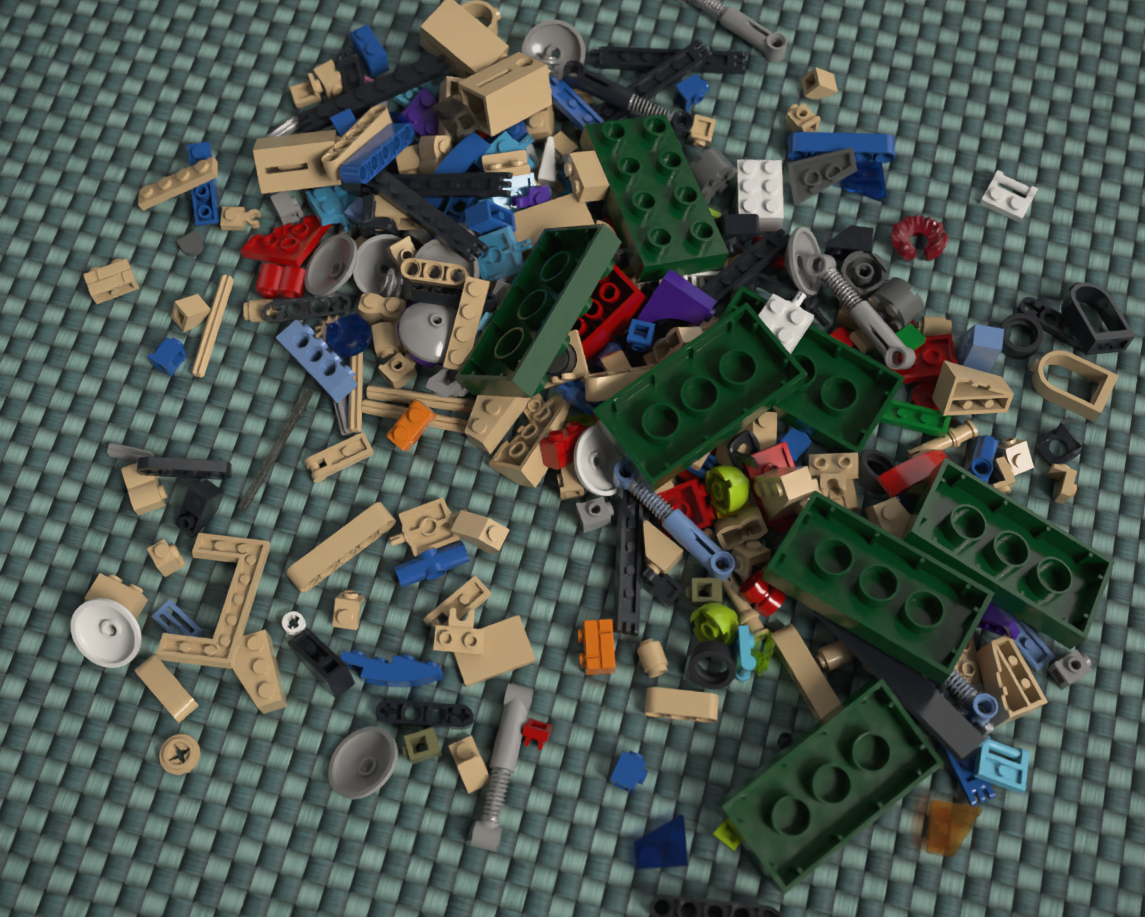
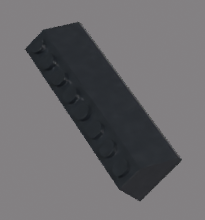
M815 610L812 611L877 679L885 681L896 698L958 762L971 758L990 739L986 735L987 729L979 721L973 722L967 716L969 711L960 702L954 703L948 697L950 692L943 685L935 684L924 674Z

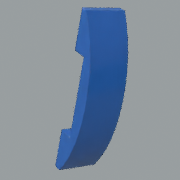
M473 132L445 157L434 173H465L473 161L478 163L491 145ZM449 198L424 199L440 210Z

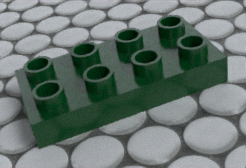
M650 115L641 118L610 120L584 125L580 145L583 152L595 150L609 182L604 203L637 282L642 283L663 279L670 269L680 276L721 270L729 252L667 115Z
M605 224L545 228L455 376V379L473 395L531 398L541 392L548 380L545 373L555 357L567 349L570 343V336L568 334L577 318L582 317L590 309L593 302L591 294L599 280L604 279L612 271L615 264L612 258L621 244L619 238Z
M741 286L718 322L746 302L759 315L768 300ZM810 324L791 353L807 373L805 383L766 412H777V419L796 430L805 432L810 438L836 453H858L859 456L899 391L905 377Z
M746 302L592 410V417L598 428L652 494L803 386L807 373Z
M946 457L931 471L900 538L995 593L991 599L993 603L1068 649L1074 648L1087 639L1115 563L1112 559Z
M816 490L812 493L762 577V580L941 685L944 684L953 672L995 594L993 591Z
M871 679L716 802L714 806L774 889L786 894L941 767L944 762L883 679Z

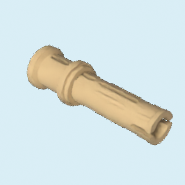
M967 419L960 426L948 428L945 438H934L911 450H907L906 455L910 459L935 450H944L948 447L957 448L960 446V443L970 438L976 439L978 437L977 429L974 423Z
M731 573L728 579L722 581V586L740 616V625H749V633H753L754 643H757L766 638L770 632L761 623L759 612L752 609L750 604L739 594L740 586L733 573Z

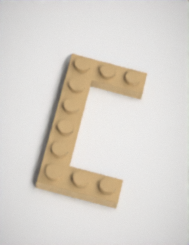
M198 533L192 550L193 558L237 563V567L213 639L163 633L156 652L157 660L228 669L233 668L270 550L269 541Z

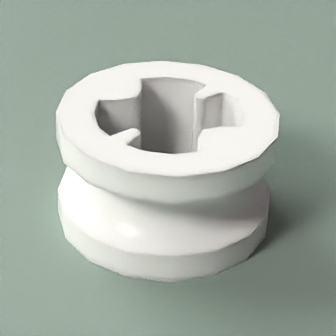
M292 611L283 617L282 626L289 635L296 636L305 630L306 622L300 613ZM296 618L299 619L297 621L299 626L297 628H294L292 626V628L289 629V627L291 626L289 621L292 619L296 621Z

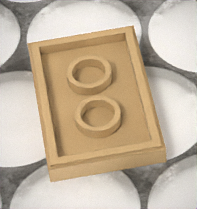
M519 615L481 628L486 630L483 655L454 652L466 687L536 662Z

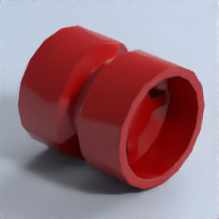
M757 571L741 585L739 594L748 603H754V609L763 617H768L783 604L786 595L781 590L762 580L764 573Z

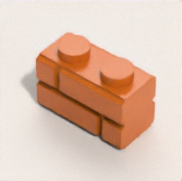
M415 399L386 437L403 451H409L429 427V422L432 423L438 414L421 400Z
M612 620L582 621L583 629H578L579 644H584V653H579L580 668H585L586 675L614 674L616 667Z

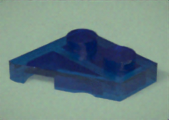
M882 161L857 162V171L839 181V187L882 203L887 200Z
M679 815L634 842L636 870L688 867L684 815Z

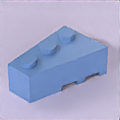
M977 324L972 326L961 336L960 353L956 354L958 365L989 373L1002 351L1004 329Z

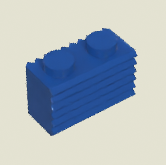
M364 25L351 31L350 37L353 49L359 54L360 60L371 77H376L388 71L390 67L387 52H385V49H383V46H381L369 25Z
M484 200L465 209V224L470 230L486 235L511 226L514 233L516 231L513 211L505 209L502 205L494 204L491 200Z

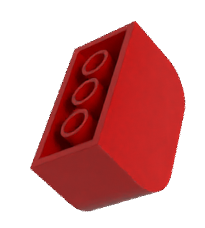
M615 264L609 275L599 280L592 292L593 302L590 309L582 317L577 318L570 330H578L586 363L595 359L608 342L613 343L612 337L621 335L631 325L632 319L639 317L649 301Z

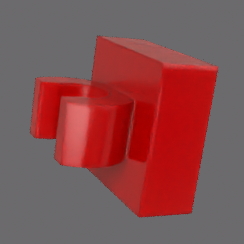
M529 718L522 733L523 736H527L524 741L525 746L528 747L531 739H537L539 742L538 750H541L551 735L553 725Z

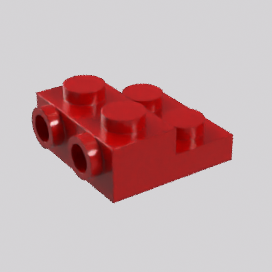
M693 479L658 493V496L661 495V499L664 498V502L667 501V505L670 504V508L673 507V511L676 509L681 510L700 530L714 525L713 520L716 519L713 507L711 505L707 506L705 497L708 496L705 484L699 483V480ZM658 519L663 534L666 535L670 540L674 539V537L670 535L662 527L663 523L661 522V520Z

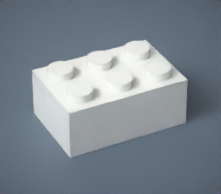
M737 160L736 169L738 173L735 176L736 214L759 215L760 231L777 232L782 228L784 219L782 160Z

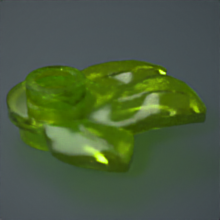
M768 631L763 652L756 651L755 654L756 666L753 670L757 671V676H761L763 671H767L775 646V640L771 638V631Z

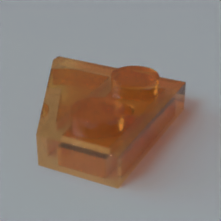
M931 800L926 853L954 857L974 822L982 813V808Z

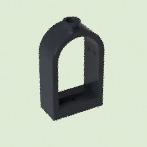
M758 272L742 285L754 293L757 288H760L787 301H792L799 291L761 272ZM806 297L800 307L810 313V303Z
M1078 282L1073 284L1069 288L1070 293L1061 305V313L1085 356L1125 351L1135 338V335L1111 295L1100 286L1092 283ZM1077 301L1092 306L1109 332L1095 333Z

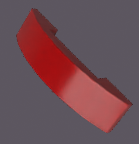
M943 450L927 452L880 475L877 480L888 496L893 498L907 492L912 486L928 480L931 471L945 457L949 458Z

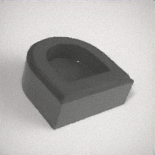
M196 230L176 240L183 253L189 257L198 256L204 249V243Z

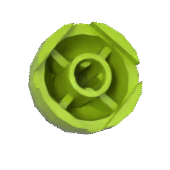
M721 465L707 471L705 486L708 494L711 493L715 502L710 501L716 512L723 515L740 509L748 499L749 479L738 468L731 465Z
M709 602L692 612L690 620L695 622L696 627L693 631L700 643L716 640L731 646L736 641V630L739 622L734 610L722 603Z

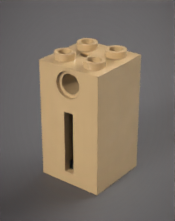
M445 0L421 25L420 45L429 53L435 55V57L444 55L449 64V69L459 78L466 79L509 57L507 55L509 46L454 0Z
M521 52L458 82L464 122L490 136H494L552 105V91L547 64Z
M336 130L258 138L253 148L261 194L341 185L342 180L329 181L321 161L322 156L341 136H337Z
M571 193L515 212L516 231L513 234L518 243L527 239L531 240L530 243L524 246L532 244V248L521 251L522 259L525 262L545 228L593 225L595 223L585 202L579 203L576 194Z

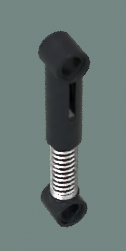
M570 60L564 65L562 80L572 90H581L625 112L628 109L629 111L632 109V112L636 111V114H643V117L666 114L677 140H684L690 135L694 119L689 112L679 111L673 113L670 110L667 112V109L663 110V107L659 108L660 106L657 107L656 104L652 105V102L650 104L649 100L646 102V99L642 100V97L639 99V96L635 97V91L586 69L580 61ZM570 73H575V74H577L578 76H577V77H572V76H570L569 74H570ZM678 123H682V124H684L686 127H685V128H682V127H679L677 124H678Z

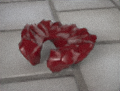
M917 214L915 216L909 215L902 221L895 222L892 234L890 235L898 255L909 262L916 258V249L910 242L911 236L924 235L926 237L927 245L922 255L926 261H932L941 255L949 241L948 233L943 230L942 222L937 223L936 220H932L930 217L925 218L923 215L919 216Z

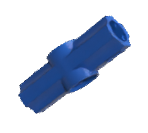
M988 435L977 437L971 463L967 470L988 483L989 476L993 471V461L998 441L994 437ZM975 468L981 469L984 474L977 473Z
M460 541L440 550L435 548L426 550L418 558L398 565L394 569L403 588L424 579H437L443 576L447 570L470 562L463 542Z

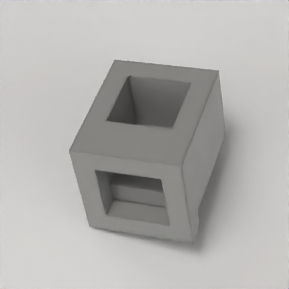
M287 191L277 192L270 196L273 207L283 225L288 223L293 225L303 220L304 216L301 207L294 196L290 197Z
M604 497L584 503H576V513L584 533L611 524V516L614 515L610 501L605 502ZM597 509L600 510V512L597 514L592 512Z
M1078 650L1056 661L1047 669L1062 690L1092 671L1089 667L1091 666L1089 657L1085 653L1080 654Z

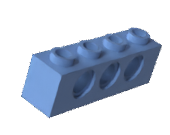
M296 319L276 339L332 399L339 403L358 386L353 379L356 374L348 365L342 367L340 364L342 360L334 351L329 353L326 350L328 346L320 337L317 339L313 337L315 332L308 324L302 325Z

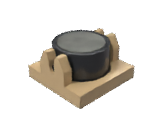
M578 330L569 332L570 343L567 349L555 357L545 373L548 380L544 389L584 378L585 375L589 374Z

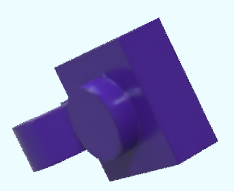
M546 184L525 188L526 195L511 197L512 206H517V208L527 206V208L551 201L550 187Z

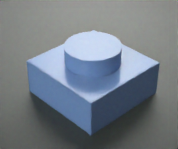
M357 196L344 213L345 217L358 225L363 220V199Z

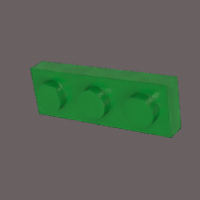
M892 400L880 422L945 438L952 415L943 416L938 410Z

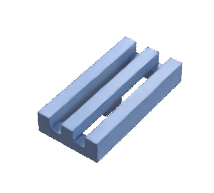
M170 599L151 616L169 634L176 633L159 617L161 614L165 615L186 636L198 637L204 633ZM171 607L195 631L191 634L166 609Z

